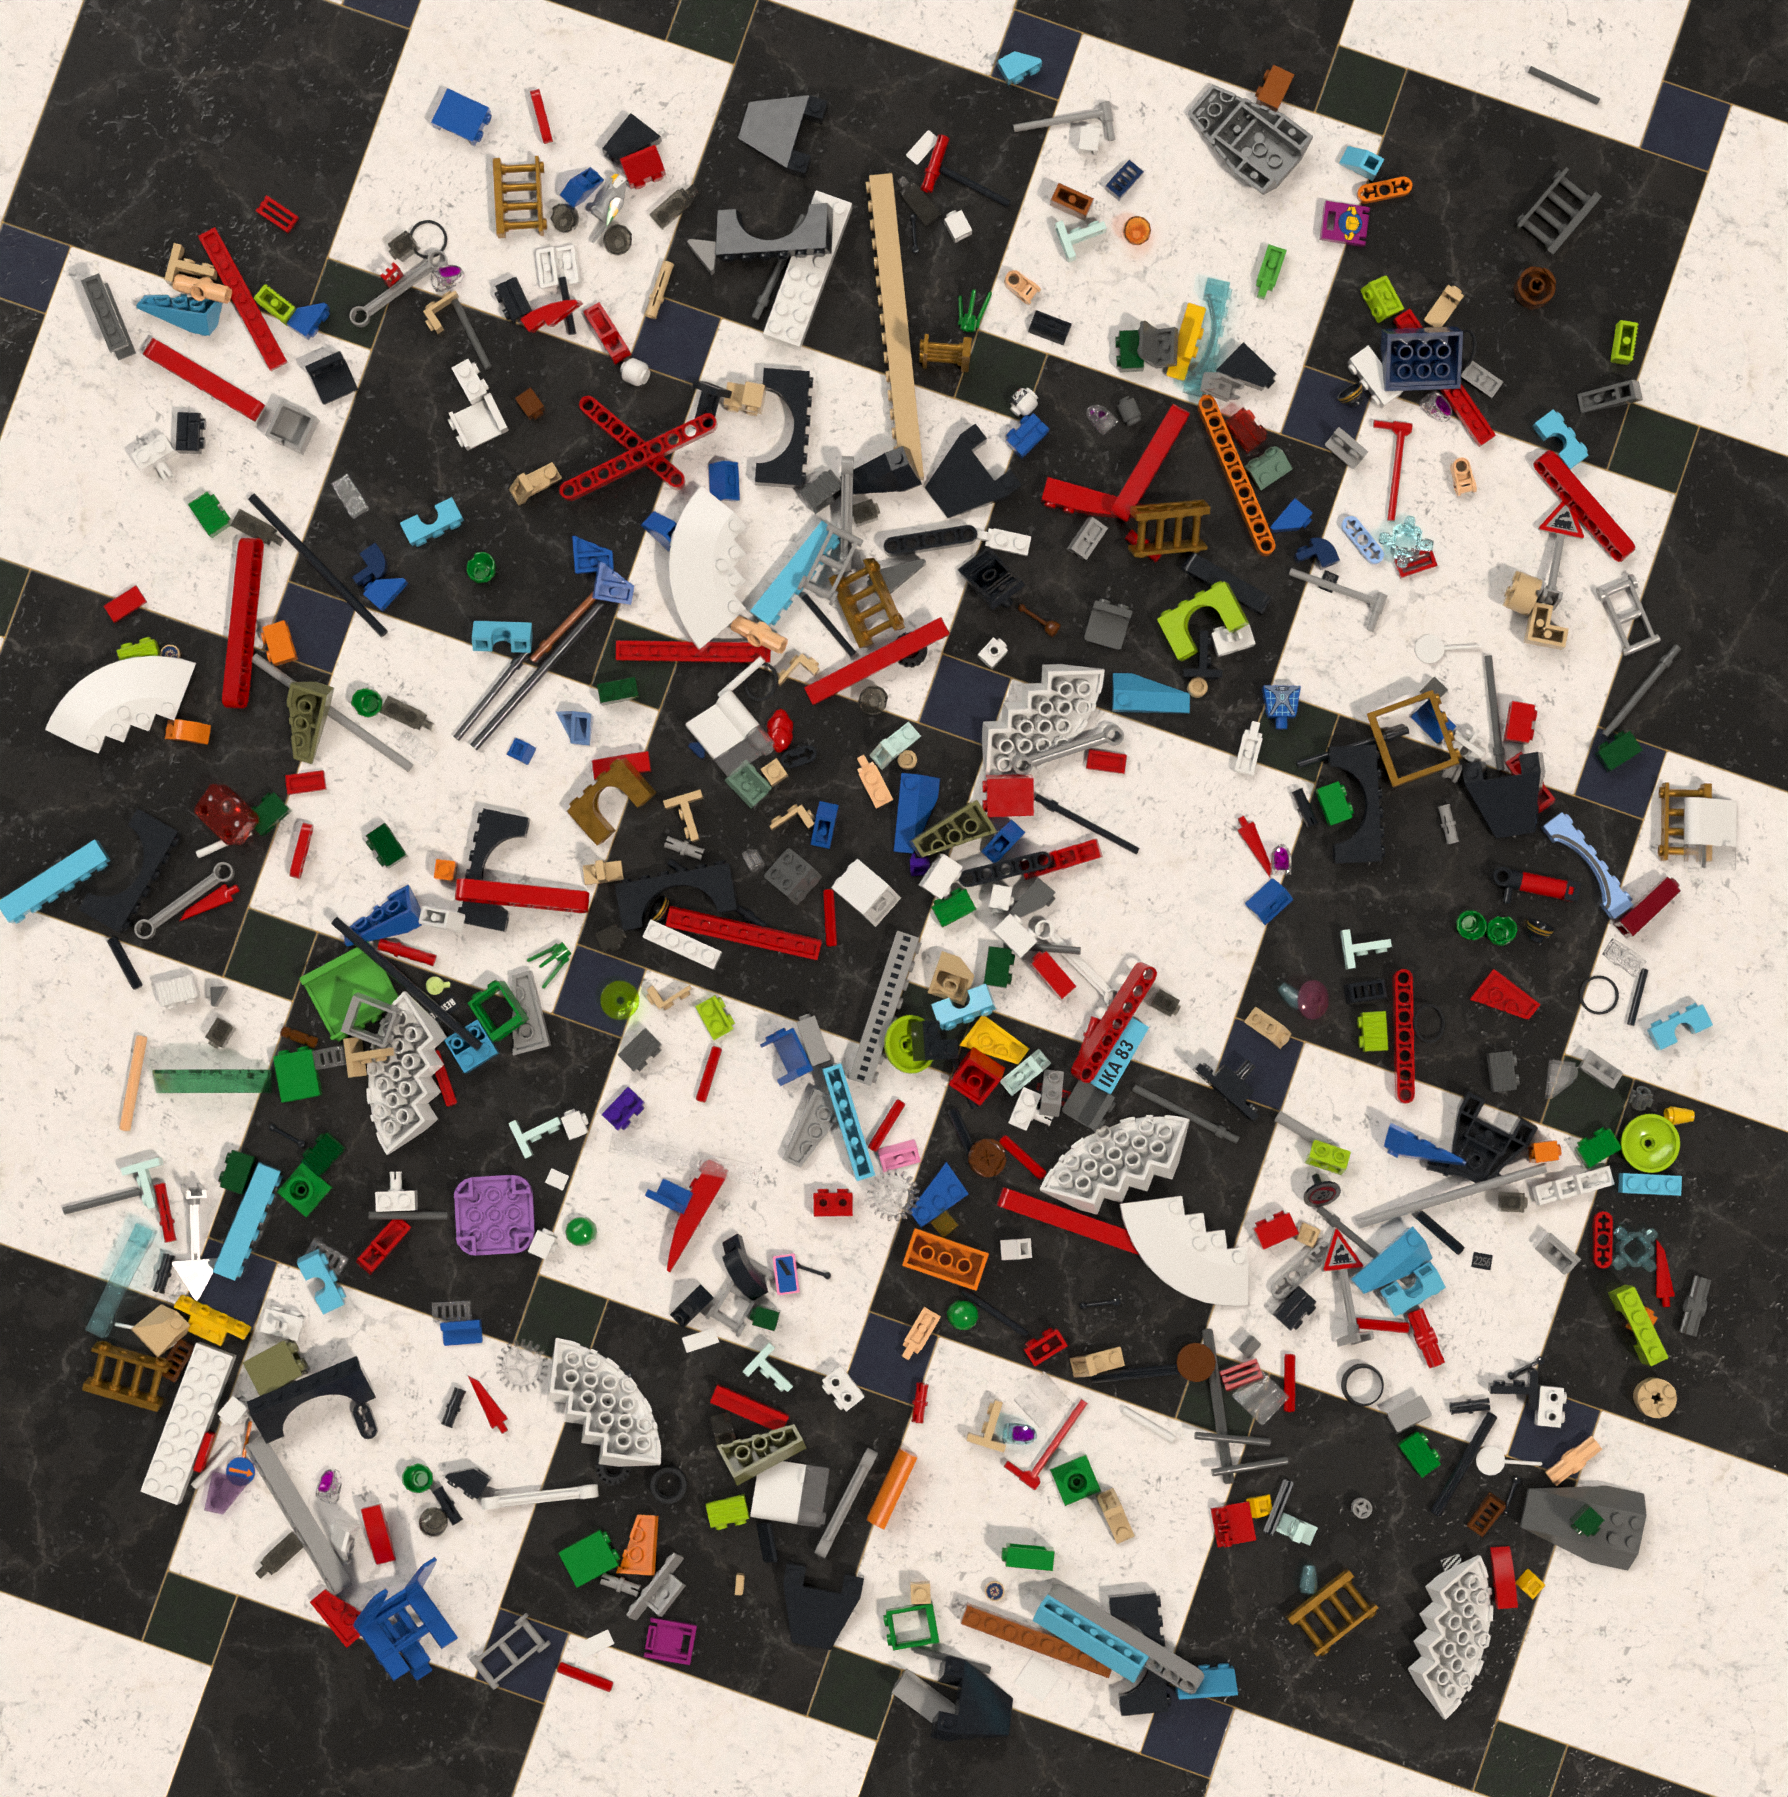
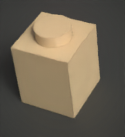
M777 758L761 769V772L772 787L788 777V774Z
M930 1581L910 1582L911 1604H931Z

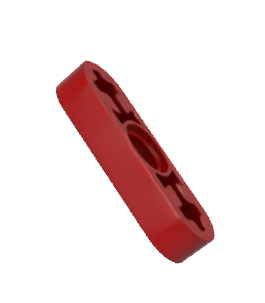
M540 89L531 90L530 94L543 143H552L553 138Z
M303 822L290 868V877L301 878L313 833V824Z
M1603 1211L1596 1213L1593 1219V1262L1599 1268H1607L1612 1263L1613 1218L1608 1212ZM1602 1215L1608 1218V1222L1604 1223V1229L1608 1228V1232H1598V1228L1602 1229V1223L1598 1222V1218H1602ZM1601 1234H1605L1608 1237L1607 1244L1603 1246L1597 1241ZM1597 1247L1601 1249L1608 1248V1252L1604 1251V1257L1607 1258V1261L1603 1265L1598 1261L1602 1251H1597Z

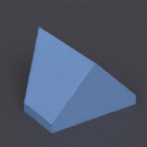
M576 711L556 712L570 738V743L590 746L594 717L592 713Z

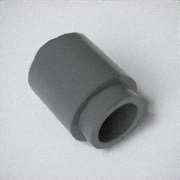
M1127 396L1119 400L1117 408L1123 422L1127 423V426L1134 425L1142 420L1140 417L1142 414L1134 398L1130 399Z

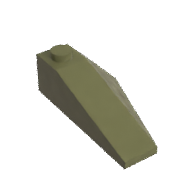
M319 682L290 683L287 707H289L290 712L289 724H291L292 729L291 741L294 759L313 764L330 709L334 687Z

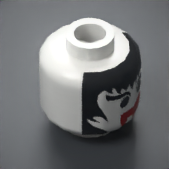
M1020 388L1010 398L1009 402L1012 406L1010 410L1016 416L1020 414L1022 416L1029 415L1038 405L1037 395L1029 388Z

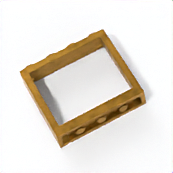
M1433 690L1367 713L1393 788L1459 764L1458 760L1462 759L1459 749H1454L1452 741H1455L1452 730H1447L1445 723L1449 722L1445 711H1440L1439 705L1442 704L1438 693L1434 694ZM1430 698L1452 760L1398 778L1376 717Z

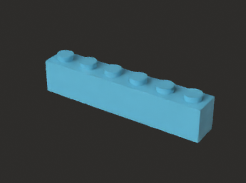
M821 521L750 610L754 617L761 622H765L769 627L777 624L781 618L779 614L783 609L786 611L793 603L791 599L794 595L799 596L804 590L803 587L801 591L797 588L803 576H808L829 533L826 530L828 525L825 522ZM832 534L823 555L829 557L827 555L831 549L835 550L840 544L839 536ZM816 570L814 571V573H813L811 579H812V578L815 576V574L817 573Z
M93 840L1 899L0 910L9 923L15 922V924H18L26 919L25 915L28 913L39 911L42 908L41 905L48 901L50 903L59 897L58 894L62 891L68 892L73 889L76 882L80 880L83 882L91 877L90 873L106 868L108 866L107 863L111 860L100 842Z
M838 1062L822 1067L821 1069L856 1181L876 1176L842 1064Z
M261 1162L257 1163L213 1268L214 1273L234 1281L236 1277H241L244 1270L242 1262L244 1258H249L252 1250L249 1247L252 1240L256 1241L260 1231L257 1230L259 1222L263 1223L267 1212L264 1211L266 1205H271L275 1196L272 1193L274 1186L278 1187L281 1182L280 1170Z
M1048 1594L1038 1607L1032 1620L1133 1683L1142 1672L1149 1658L1143 1652Z

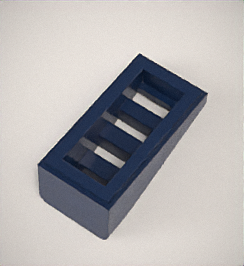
M1129 159L1106 184L1104 189L1120 201L1144 171ZM1131 167L1137 174L1134 176L1127 168ZM1124 172L1132 178L1130 181L1122 175ZM1121 178L1127 185L1124 186L1118 179ZM1116 183L1122 190L1119 191L1113 184Z

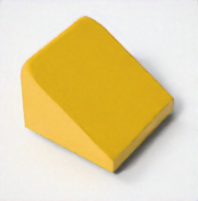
M1270 1495L1246 1499V1502L1249 1501L1252 1518L1270 1515L1272 1510Z
M1529 1569L1515 1582L1532 1599L1546 1586Z

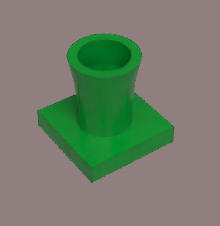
M301 1163L277 1193L305 1217H308L333 1187ZM301 1186L305 1188V1192L303 1194L300 1193Z
M1086 1454L1050 1469L1065 1506L1101 1492ZM1075 1478L1080 1479L1079 1485L1073 1484Z

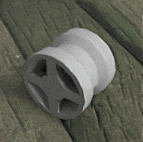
M1459 764L1443 770L1441 777L1449 778L1451 782L1456 783L1461 774L1462 765Z
M1360 1497L1352 1502L1351 1510L1354 1515L1363 1519L1369 1517L1372 1513V1505L1368 1500Z

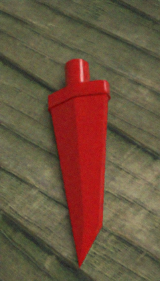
M1245 816L1238 818L1242 828L1237 831L1270 877L1271 864L1254 821L1248 823Z
M227 884L222 885L188 908L180 921L232 902V895L240 891L238 885L236 884L228 888Z
M1656 1239V1298H1662V1307H1670L1669 1297H1674L1675 1294L1665 1250Z
M468 1376L491 1428L493 1429L497 1426L501 1434L507 1432L508 1429L504 1424V1421L508 1419L507 1416L502 1412L480 1381Z

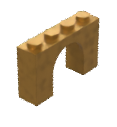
M627 758L622 760L616 759L610 765L611 769L607 773L605 771L596 778L597 782L593 786L590 784L582 791L584 795L581 798L576 797L569 803L571 807L567 810L568 814L597 846L604 843L616 831L599 810V796L606 787H616L622 790L637 808L643 806L657 793Z

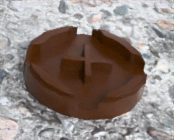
M981 1139L975 1142L968 1154V1162L971 1169L981 1177L998 1175L1006 1164L1004 1147L994 1139Z
M1190 1343L1181 1348L1177 1355L1176 1363L1182 1377L1189 1381L1200 1382L1211 1376L1215 1370L1216 1361L1209 1347L1201 1343Z

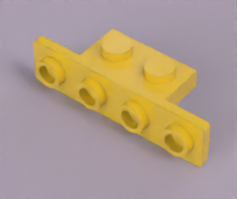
M1188 303L1178 334L1177 366L1168 367L1166 376L1181 381L1185 380L1191 358H1196L1199 347L1195 346L1197 339L1201 340L1204 332L1201 326L1206 312L1205 307Z
M181 1295L174 1304V1308L191 1315L188 1322L190 1325L189 1332L219 1346L224 1343L227 1332L245 1339L252 1328L242 1321H238L185 1295Z

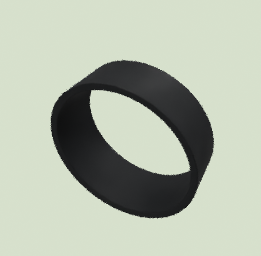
M1356 1364L1344 1373L1341 1389L1344 1397L1351 1404L1365 1407L1374 1404L1381 1397L1384 1381L1382 1375L1375 1367L1369 1364ZM1361 1368L1373 1370L1380 1377L1382 1383L1381 1393L1378 1398L1367 1404L1354 1401L1347 1392L1349 1376L1355 1370Z

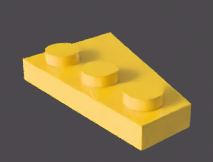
M986 1016L979 1018L959 1045L969 1049L974 1047L984 1054L1017 1065L1029 1050L1028 1047Z

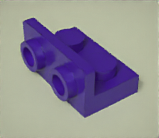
M628 1086L602 1113V1116L617 1131L620 1129L624 1131L631 1124L629 1119L634 1114L638 1116L645 1109L643 1106L645 1102Z

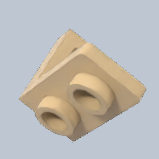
M1448 285L1425 317L1424 322L1432 327H1442L1464 297L1461 294L1462 291L1456 286L1451 287Z
M456 291L446 292L442 295L441 300L436 303L433 301L425 307L426 309L423 312L428 319L425 322L431 331L435 329L437 334L444 330L434 314L449 305L452 300L459 298Z
M803 654L800 656L796 655L789 662L791 666L788 670L785 671L783 669L778 674V686H781L800 664L813 676H816L820 671L817 667L819 663L812 657L808 659Z
M796 804L787 810L788 814L784 817L779 815L771 821L772 825H770V828L774 830L798 814L807 828L810 829L814 826L813 821L815 817L810 810L806 811L802 805L798 807Z
M689 985L663 1001L655 987L651 986L647 989L649 994L646 997L651 1005L656 1004L659 1010L663 1008L666 1011L674 1005L673 1001L680 998L683 1000L691 994L689 991L692 990V987Z
M1257 1007L1252 1010L1245 1020L1248 1026L1268 1038L1279 1049L1289 1041L1292 1034L1284 1025Z

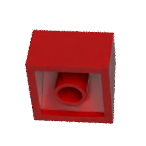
M656 145L620 159L630 189H641L646 186L645 183L650 181L658 182L666 175Z
M973 1047L960 1063L948 1085L978 1105H981L1001 1081L1005 1068Z

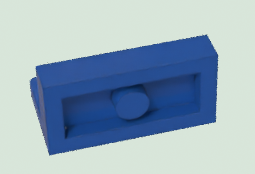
M720 461L709 464L710 493L720 501H740L738 462Z
M1429 699L1411 718L1436 744H1439L1444 737ZM1447 717L1449 721L1445 723L1447 730L1453 731L1457 726Z
M1272 878L1245 905L1266 925L1293 898L1286 888Z
M666 1179L662 1180L657 1192L647 1189L645 1194L646 1197L684 1214L693 1195L691 1191Z
M481 1319L440 1323L441 1331H443L444 1346L483 1342Z

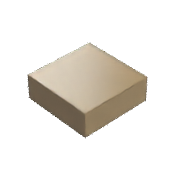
M1302 1222L1298 1231L1299 1234L1295 1240L1314 1248L1321 1230Z
M737 1573L735 1595L743 1594L744 1573Z

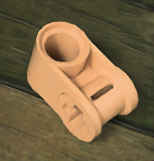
M1017 270L1009 271L1005 277V287L1027 305H1030L1035 294L1041 291V288L1036 283L1026 278ZM1014 276L1018 279V283L1012 285L1009 283L1008 278Z
M1463 457L1456 459L1450 466L1456 496H1461L1462 493L1470 491L1473 493L1477 492L1470 462ZM1460 462L1465 466L1464 472H1459L1456 469V463Z

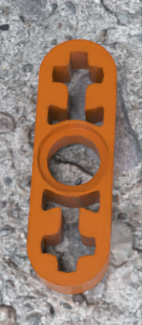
M1399 177L1365 184L1358 189L1357 199L1363 204L1405 196L1412 189V181L1408 177ZM1401 182L1404 185H1408L1405 191L1402 188H1397L1395 190L1396 193H1393L1394 187L1400 186ZM1382 185L1389 187L1390 193L1388 195H1382L1379 192V188ZM1373 187H1376L1375 193L1370 194L1368 199L1365 196H1361L1364 190L1369 193L1373 192Z

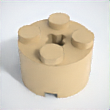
M1515 571L1512 578L1513 583L1511 587H1507L1504 594L1503 606L1528 616L1538 598L1537 590L1540 591L1542 580L1521 571Z
M1650 1377L1637 1384L1633 1393V1400L1638 1410L1644 1415L1652 1418H1663L1674 1410L1677 1395L1676 1390L1669 1382ZM1652 1395L1658 1396V1400L1654 1401L1651 1399Z

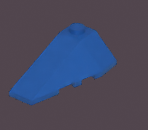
M901 773L894 852L914 853V849L909 841L921 834L938 799L940 778Z
M409 885L391 893L387 897L388 901L380 907L377 904L369 916L361 917L350 928L366 942L405 934L422 926V924H419L421 908ZM344 936L346 946L354 945Z
M1390 1123L1384 1147L1388 1149V1154L1396 1158L1400 1155L1404 1158L1466 1165L1467 1162L1464 1159L1440 1147L1437 1148L1431 1142L1419 1139L1413 1133Z

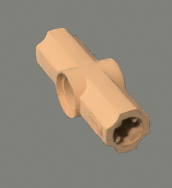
M177 274L174 277L173 289L190 294L197 301L209 299L225 304L230 302L232 289L228 286L213 283L208 277L197 279Z
M739 615L730 625L732 631L746 637L748 642L755 647L762 645L778 654H782L788 644L787 638L773 632L765 622L755 623Z
M1590 1436L1576 1448H1572L1563 1454L1561 1460L1545 1473L1557 1486L1572 1473L1575 1474L1587 1464L1586 1462L1600 1452L1602 1448Z

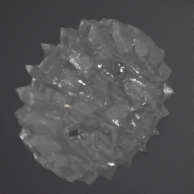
M891 1169L887 1170V1176L883 1171L880 1172L882 1178L880 1179L875 1176L874 1179L877 1183L870 1182L869 1184L874 1189L867 1190V1193L873 1194V1197H868L867 1200L874 1201L869 1207L871 1209L877 1207L874 1214L878 1215L882 1212L880 1218L884 1219L887 1216V1221L890 1222L893 1216L897 1222L900 1220L899 1215L906 1219L907 1215L905 1212L912 1215L913 1211L910 1207L917 1208L913 1201L920 1200L919 1197H914V1194L920 1192L918 1189L913 1190V1187L917 1186V1182L910 1184L913 1177L908 1176L905 1179L907 1175L905 1171L899 1176V1169H895L894 1175ZM898 1179L905 1186L896 1189L889 1180ZM883 1184H885L884 1187L886 1192L884 1196H882L881 1199H879L880 1188ZM891 1190H893V1192H898L897 1195H895L896 1201H894V1199L892 1198L888 1199L890 1198L889 1196L892 1195ZM908 1191L907 1202L902 1207L901 1198ZM892 1202L897 1211L890 1212L882 1204Z
M522 1339L521 1345H519L518 1340H514L515 1347L508 1343V1351L504 1348L501 1349V1352L505 1355L497 1356L499 1360H502V1363L498 1362L496 1366L502 1367V1369L496 1371V1373H503L504 1376L499 1379L500 1381L507 1379L505 1387H508L510 1383L513 1384L511 1387L512 1391L519 1386V1392H523V1386H525L527 1392L531 1390L530 1384L535 1389L538 1387L535 1382L536 1380L539 1383H543L540 1375L547 1376V1373L542 1371V1369L549 1368V1365H543V1362L547 1361L548 1357L541 1358L545 1351L542 1350L538 1353L537 1350L540 1345L537 1344L532 1348L533 1341H529L527 1346L525 1339ZM521 1350L531 1352L536 1359L527 1360ZM515 1351L516 1363L507 1367L508 1357ZM520 1360H522L523 1363L526 1362V1364L532 1363L527 1365V1367L524 1368V1371H521V1369L518 1368L513 1369V1367H516L518 1364H520ZM538 1365L536 1375L533 1379L529 1380V1368ZM509 1372H518L523 1382L513 1379Z

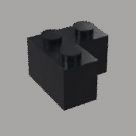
M939 1020L911 1022L913 1061L959 1058L958 1040H941Z

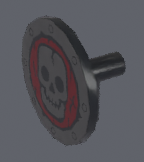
M1319 1174L1312 1175L1314 1185L1304 1192L1303 1199L1305 1204L1310 1207L1325 1206L1340 1196L1341 1189L1336 1182H1321Z

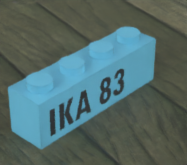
M1132 1017L1090 1084L1111 1095L1149 1027Z

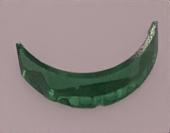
M152 1070L156 1093H272L273 1070Z

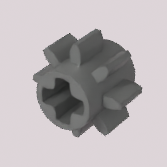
M1639 1086L1636 1091L1631 1089L1629 1103H1631L1634 1109L1642 1111L1646 1109V1106L1651 1108L1653 1094H1651L1648 1088Z

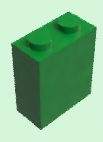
M308 1046L297 1048V1052L294 1053L285 1050L278 1052V1056H273L281 1103L323 1095L314 1049H309Z
M599 1529L559 1551V1555L576 1587L589 1582L620 1564L618 1561L621 1559L616 1549L611 1548L609 1544L611 1538L607 1531L603 1532L602 1529Z

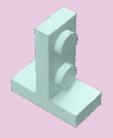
M1063 220L1055 223V230L1068 263L1076 259L1072 245L1106 233L1107 229L1104 221L1100 223L1099 221H1094L1088 224L1087 228L1081 229V227L1071 230L1070 234H1068Z
M907 722L889 738L881 741L869 756L882 770L921 736Z
M1350 929L1340 931L1346 970L1356 968L1354 953L1357 956L1368 955L1370 950L1382 953L1387 952V948L1392 947L1391 939L1352 945Z
M1037 1049L1002 1078L1000 1083L1013 1096L1046 1069L1051 1062L1040 1049Z
M556 1117L523 1133L517 1120L508 1124L526 1159L534 1155L528 1140L533 1143L541 1139V1134L547 1131L549 1134L558 1131V1126L562 1122L559 1117Z
M162 1157L120 1168L122 1176L138 1172L139 1176H136L137 1183L143 1189L142 1201L148 1209L158 1207L149 1169L164 1165Z
M769 1342L743 1370V1373L749 1377L760 1366L761 1369L759 1371L767 1378L771 1376L776 1381L774 1385L780 1391L786 1390L788 1392L793 1387V1384L765 1359L775 1349V1346Z
M1283 1512L1276 1531L1288 1536L1299 1544L1302 1542L1310 1546L1317 1527Z

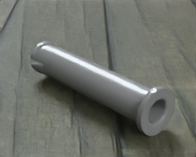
M1281 1110L1274 1120L1311 1143L1314 1140L1327 1144L1331 1142L1330 1138L1329 1140Z

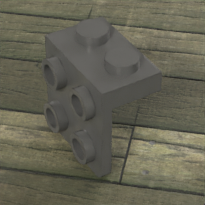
M1141 321L1138 329L1140 339L1137 351L1139 357L1156 369L1177 366L1178 329L1176 327L1157 329L1147 321Z
M1105 599L1095 600L1084 639L1088 642L1116 650L1121 649L1132 611L1126 605L1118 604V606L1110 605L1111 602Z
M790 848L785 850L764 875L770 883L796 905L804 900L809 891L822 878L810 864Z
M1079 1080L1064 1104L1062 1112L1091 1130L1096 1131L1097 1128L1101 1129L1106 1119L1103 1117L1106 1112L1110 1113L1116 1103L1113 1100L1115 1097L1090 1083Z

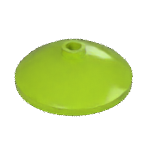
M915 1015L902 1016L893 1021L887 1029L884 1040L885 1053L889 1062L897 1070L908 1074L919 1073L925 1070L933 1061H913L911 1022L925 1021L923 1018Z
M1656 1114L1641 1115L1631 1120L1625 1127L1621 1137L1622 1153L1627 1162L1635 1169L1648 1173L1659 1172L1668 1168L1677 1158L1680 1149L1679 1134L1675 1126L1668 1119ZM1646 1140H1650L1651 1145L1649 1147L1645 1146Z

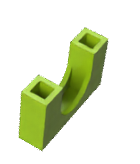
M1222 581L1214 583L1211 586L1212 589L1206 592L1205 590L1198 592L1194 595V599L1180 602L1177 605L1178 608L1164 611L1161 613V617L1157 619L1178 660L1184 661L1199 652L1188 631L1189 619L1199 608H1215L1231 633L1249 625L1227 582L1224 581L1222 583Z
M1625 1284L1608 1292L1615 1309L1622 1312L1635 1335L1637 1344L1634 1345V1348L1641 1363L1653 1366L1668 1359V1355L1635 1287Z

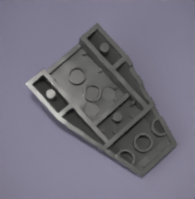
M1213 84L1188 112V115L1231 170L1262 195L1276 189L1302 160L1313 139V135L1285 114L1272 111L1269 107L1260 106L1247 98L1236 96L1235 93Z
M1607 1485L1528 1488L1520 1527L1590 1563L1628 1571L1639 1554L1647 1516L1645 1497L1643 1493ZM1585 1503L1591 1506L1605 1520L1599 1526L1601 1528L1599 1532L1593 1537L1591 1535L1587 1537L1584 1534L1580 1536L1570 1527L1573 1523L1569 1519Z

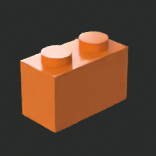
M285 620L262 627L261 637L263 643L268 645L269 651H266L269 662H273L275 666L298 660L288 623Z
M1557 1141L1534 1142L1527 1146L1530 1163L1556 1161L1562 1155L1561 1146L1557 1144Z

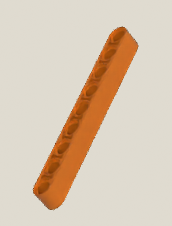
M1204 395L1198 402V412L1254 546L1259 555L1269 556L1275 549L1273 536L1217 402L1213 396ZM1209 401L1212 407L1205 409L1202 407V402ZM1217 419L1219 426L1212 427L1209 424V420ZM1223 436L1226 439V443L1221 445L1217 442L1216 438ZM1231 454L1234 457V461H1225L1224 455ZM1234 471L1239 472L1241 479L1234 480L1231 473ZM1239 490H1247L1249 496L1246 498L1241 497ZM1246 508H1255L1256 514L1252 516L1247 514ZM1254 525H1261L1263 532L1256 533L1253 528ZM1261 543H1269L1271 549L1264 551L1261 548Z

